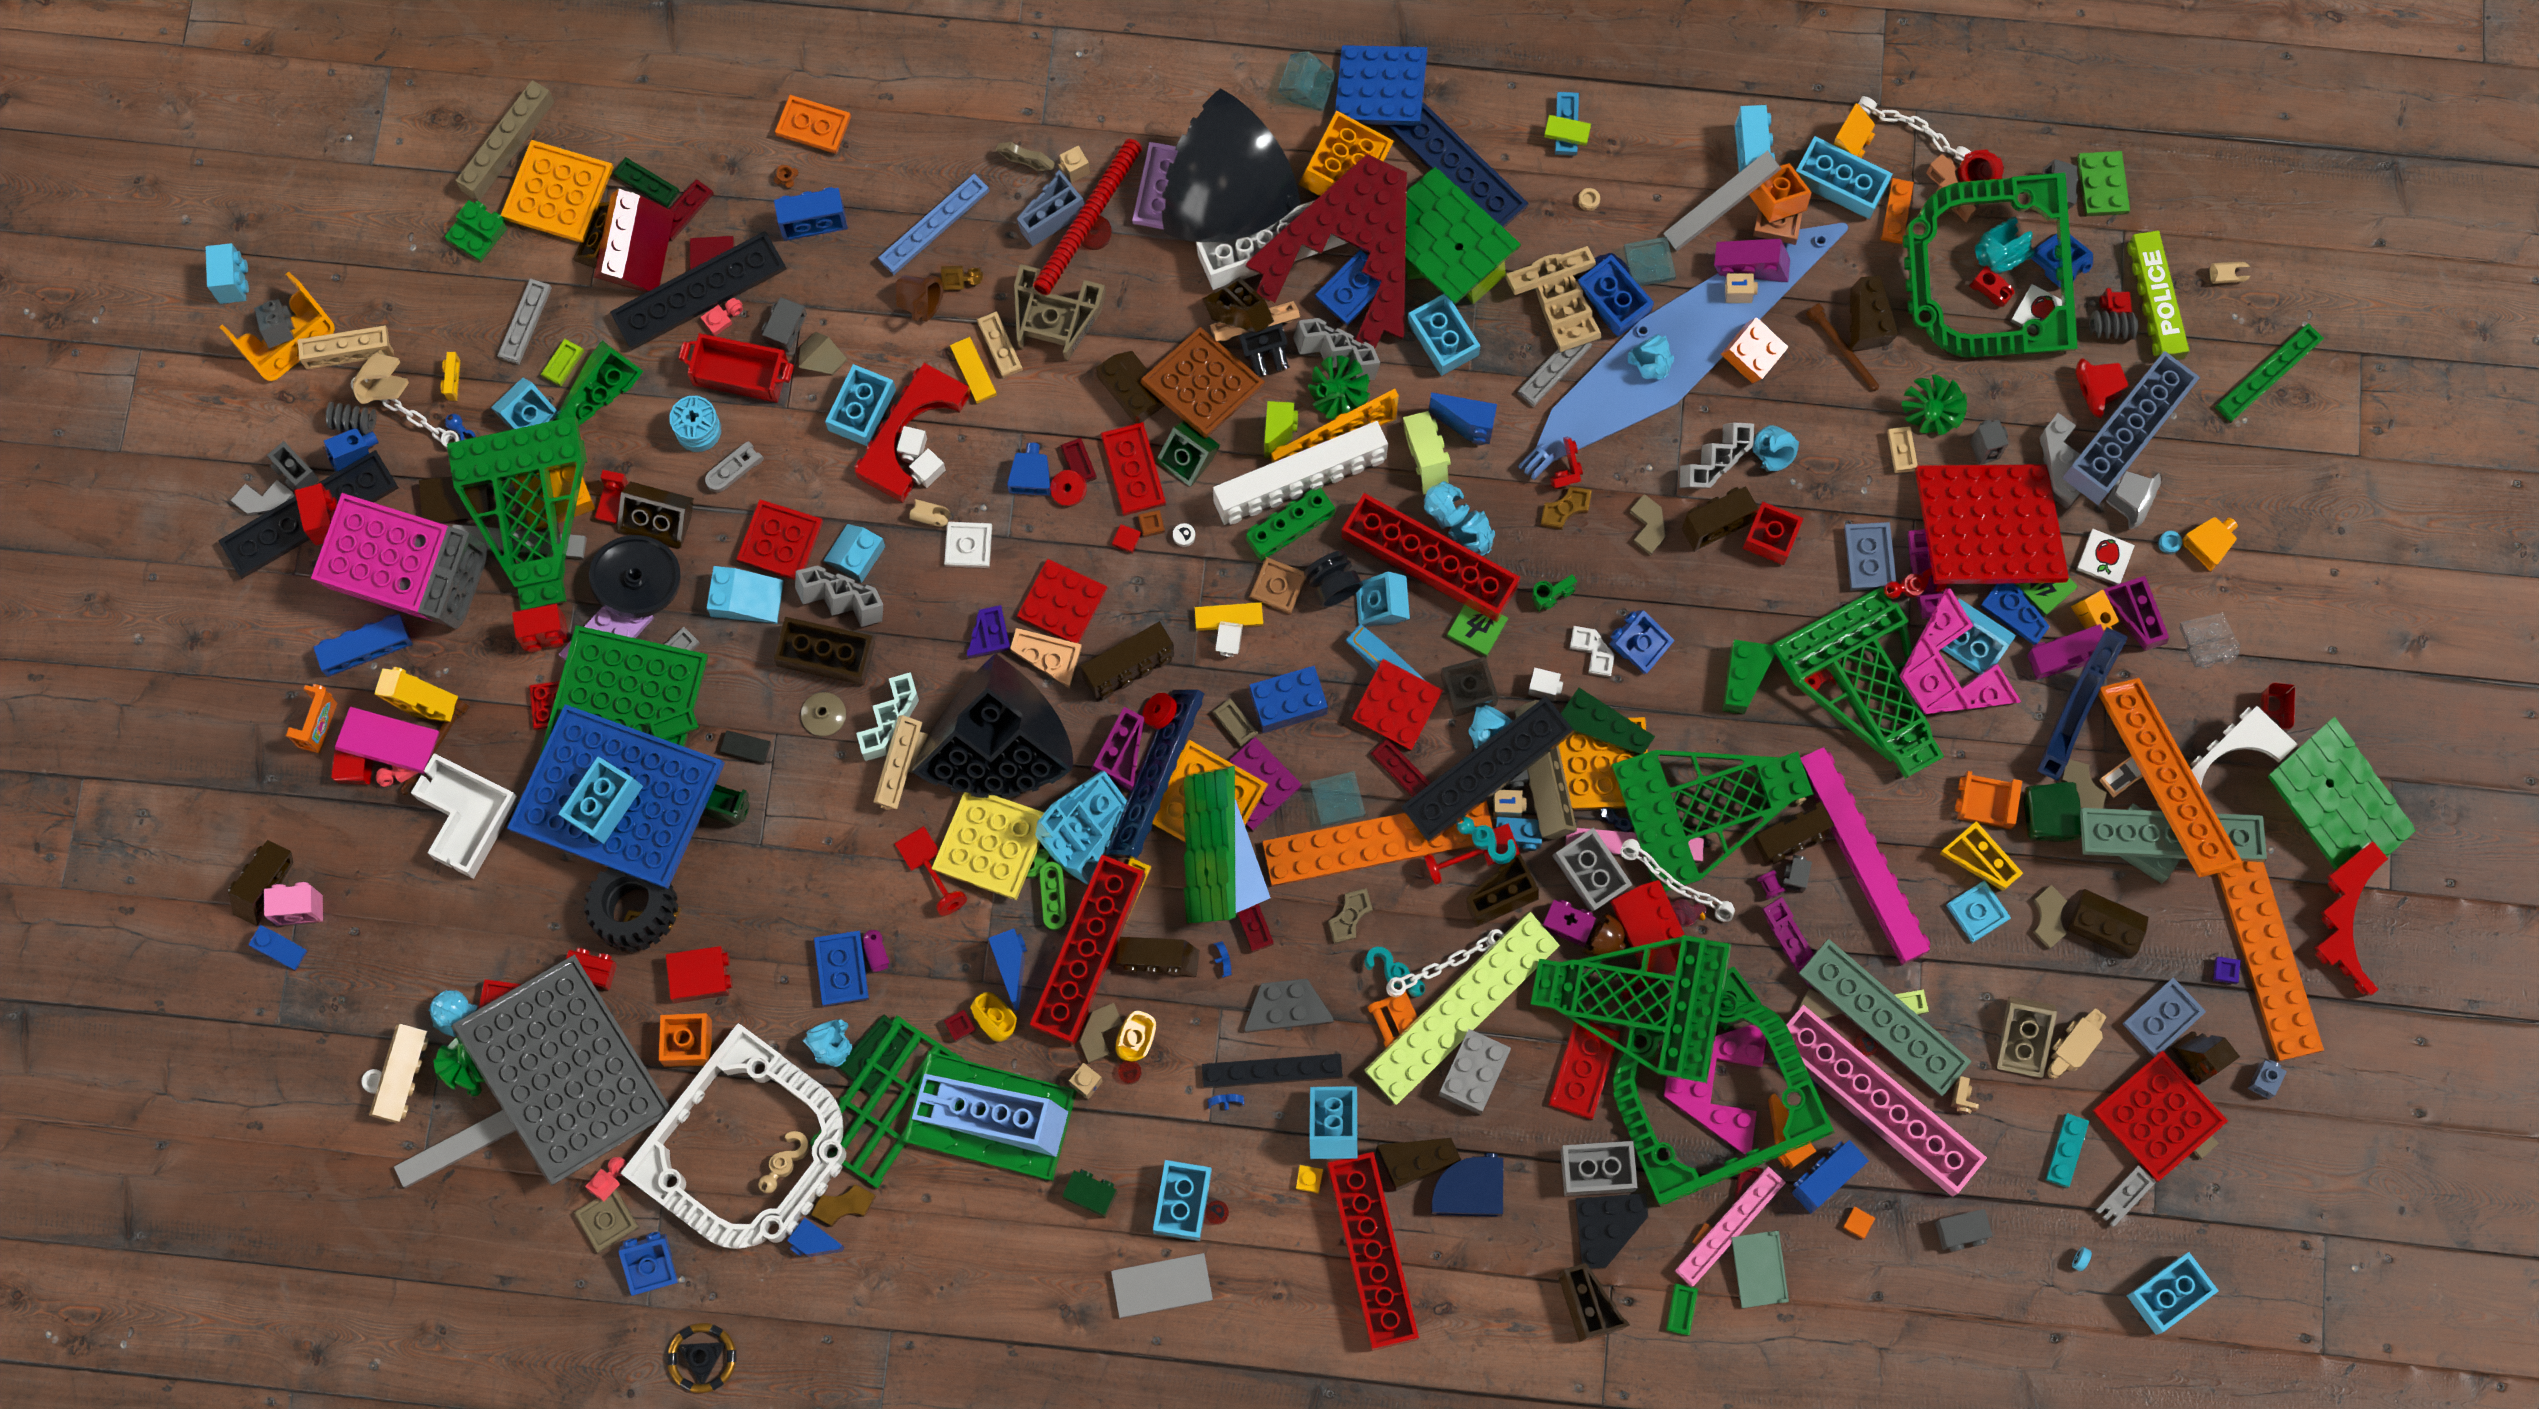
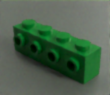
M1321 487L1317 490H1309L1304 494V498L1298 502H1290L1285 506V510L1280 513L1275 512L1267 517L1266 522L1261 525L1255 524L1248 530L1246 541L1261 562L1266 557H1270L1335 516V507Z

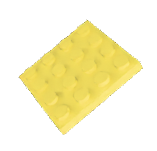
M964 792L932 869L937 873L1017 900L1041 843L1035 836L1037 822L1044 812L995 795H989V798L973 797L971 793Z

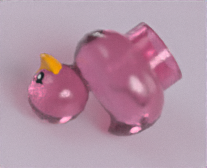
M1679 899L1672 904V908L1682 926H1692L1697 919L1705 920L1707 909L1702 903H1696L1692 906L1687 900Z

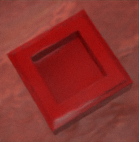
M1120 524L1112 546L1133 554L1141 532Z

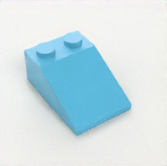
M714 566L707 610L711 617L777 624L784 580L741 569Z

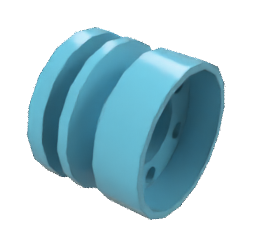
M687 396L680 399L672 407L670 424L679 444L685 449L693 452H703L712 448L718 442L721 436V423L713 405L706 398Z

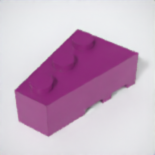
M1781 239L1716 242L1714 266L1720 276L1726 277L1727 273L1754 274V279L1788 282L1790 257Z
M2146 576L2103 589L2117 618L2145 651L2167 644L2169 635Z
M2101 624L2069 636L2059 637L2047 644L2042 642L2032 646L2027 657L2036 680L2083 667L2104 632Z
M1123 707L1090 770L1095 774L1105 771L1114 784L1130 792L1134 787L1144 722L1143 716Z

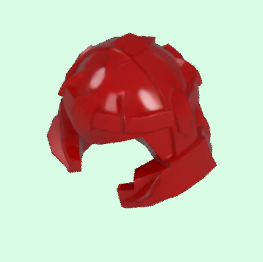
M1988 149L1975 150L1965 154V158L1957 169L1960 182L2002 179L2004 166L2001 158L1989 152Z

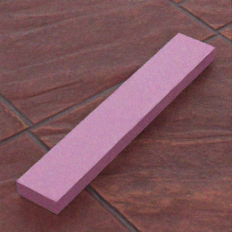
M1577 828L1576 832L1566 835L1565 846L1590 829ZM1596 830L1612 855L1622 856L1620 853L1621 847L1628 839L1637 841L1635 833ZM1702 838L1690 840L1688 843L1694 862L1702 863L1704 839Z
M1767 1167L1679 1265L1675 1272L1693 1287L1732 1244L1731 1237L1739 1236L1786 1182L1770 1167Z

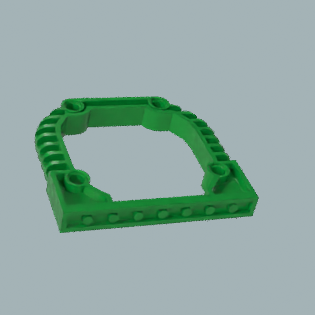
M2066 173L1958 182L1936 191L1925 202L1918 218L1913 219L1908 224L1906 235H1903V247L1907 248L1908 257H1904L1905 270H1909V279H1906V291L1910 292L1911 301H1907L1908 314H1912L1913 324L1919 329H1925L1931 340L1941 349L1959 357L2024 355L2074 351L2078 349ZM2018 195H2026L2028 197V204H2020ZM2010 202L2016 211L2023 212L2031 208L2042 215L2047 221L2056 220L2058 245H2055V258H2059L2056 278L2057 281L2060 280L2062 306L2053 308L2042 321L2038 319L2028 320L2021 326L2020 331L1966 334L1959 333L1944 324L1942 308L1931 299L1928 244L1937 234V217L1948 209L1963 205ZM1914 225H1921L1924 233L1922 235L1915 234L1913 232ZM1927 312L1930 316L1929 322L1923 323L1920 321L1919 313ZM2028 326L2036 327L2037 335L2035 337L2027 333Z
M1723 993L1721 1004L1729 1000L1733 1002V1008L1726 1012L1721 1010L1720 1007L1718 1023L1731 1026L1746 1021L1759 1029L1769 1042L1788 1086L1782 1094V1102L1789 1111L1786 1125L1782 1131L1786 1141L1762 1151L1759 1148L1746 1153L1747 1157L1739 1161L1737 1157L1730 1159L1724 1163L1725 1167L1699 1177L1696 1169L1676 1160V1151L1670 1144L1659 1142L1640 1099L1637 1086L1642 1063L1626 1053L1622 1055L1616 1067L1613 1080L1615 1101L1661 1207L1835 1133L1787 1025L1768 1007L1751 1001H1737L1731 993ZM1650 1021L1645 1022V1024L1653 1025ZM1665 1021L1659 1026L1666 1027L1667 1021ZM1638 1029L1635 1033L1632 1052L1647 1062L1651 1061L1659 1053L1665 1033ZM1644 1037L1647 1039V1045L1641 1049L1635 1046L1636 1040ZM1798 1094L1801 1097L1800 1103L1795 1106L1788 1103L1790 1095ZM1663 1149L1670 1151V1157L1666 1161L1658 1159V1153Z

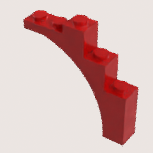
M2373 841L2366 844L2326 877L2329 880L2327 884L2330 889L2336 894L2339 892L2341 896L2320 912L2323 916L2321 918L2323 923L2329 929L2334 928L2335 931L2314 947L2317 951L2315 956L2322 964L2325 965L2327 963L2331 966L2338 961L2340 963L2338 966L2340 971L2346 977L2350 975L2355 981L2353 984L2362 995L2366 993L2368 996L2373 995L2379 989L2363 972L2358 961L2353 938V921L2356 905L2364 886L2373 873L2388 860V857Z

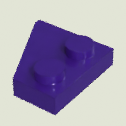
M1001 605L980 609L976 619V626L973 629L970 647L967 650L968 659L1010 650Z

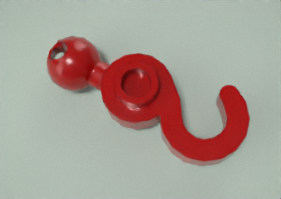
M1932 568L1925 570L1921 575H1908L1902 580L1901 584L1895 581L1888 582L1884 587V593L1891 599L1898 598L1902 592L1908 597H1916L1922 594L1928 584L1929 577L1933 576ZM1938 584L1935 592L1937 594L1941 593L1947 587V584Z

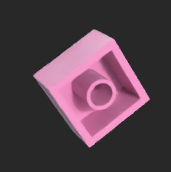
M306 882L295 883V886L286 887L283 884L272 885V888L264 889V916L276 926L323 922V895Z

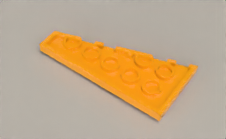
M1396 389L1348 413L1337 416L1335 420L1287 445L1277 447L1271 453L1272 463L1375 421H1378L1379 425L1382 426L1396 420L1399 398Z

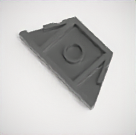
M1308 979L1262 983L1245 1025V1033L1334 1023V1020Z

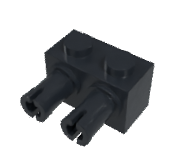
M1282 323L1269 326L1261 331L1239 335L1244 357L1251 360L1254 373L1261 377L1259 369H1261L1263 376L1269 374L1263 355L1267 352L1272 354L1276 372L1282 371L1281 363L1284 370L1290 368L1284 351L1288 343Z

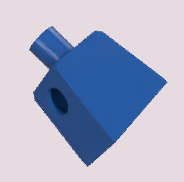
M357 428L324 440L328 460L336 472L369 454L368 448L379 443L373 431L361 436Z
M1027 443L1026 453L1015 454L1007 484L1009 493L1051 496L1048 458L1045 454H1039L1040 445L1038 443Z

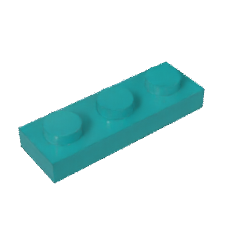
M2069 1113L2065 1114L2046 1175V1181L2066 1188L2070 1187L2089 1125L2088 1120Z

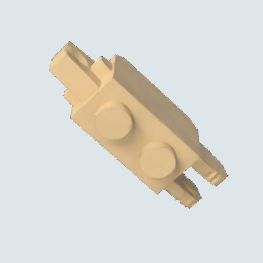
M2095 1008L2078 1022L2073 1020L2065 1030L2068 1034L2064 1040L2060 1037L2053 1045L2052 1049L2054 1052L2050 1057L2054 1060L2048 1067V1070H2046L2049 1078L2057 1079L2066 1069L2068 1071H2076L2103 1039L2100 1028L2106 1016Z

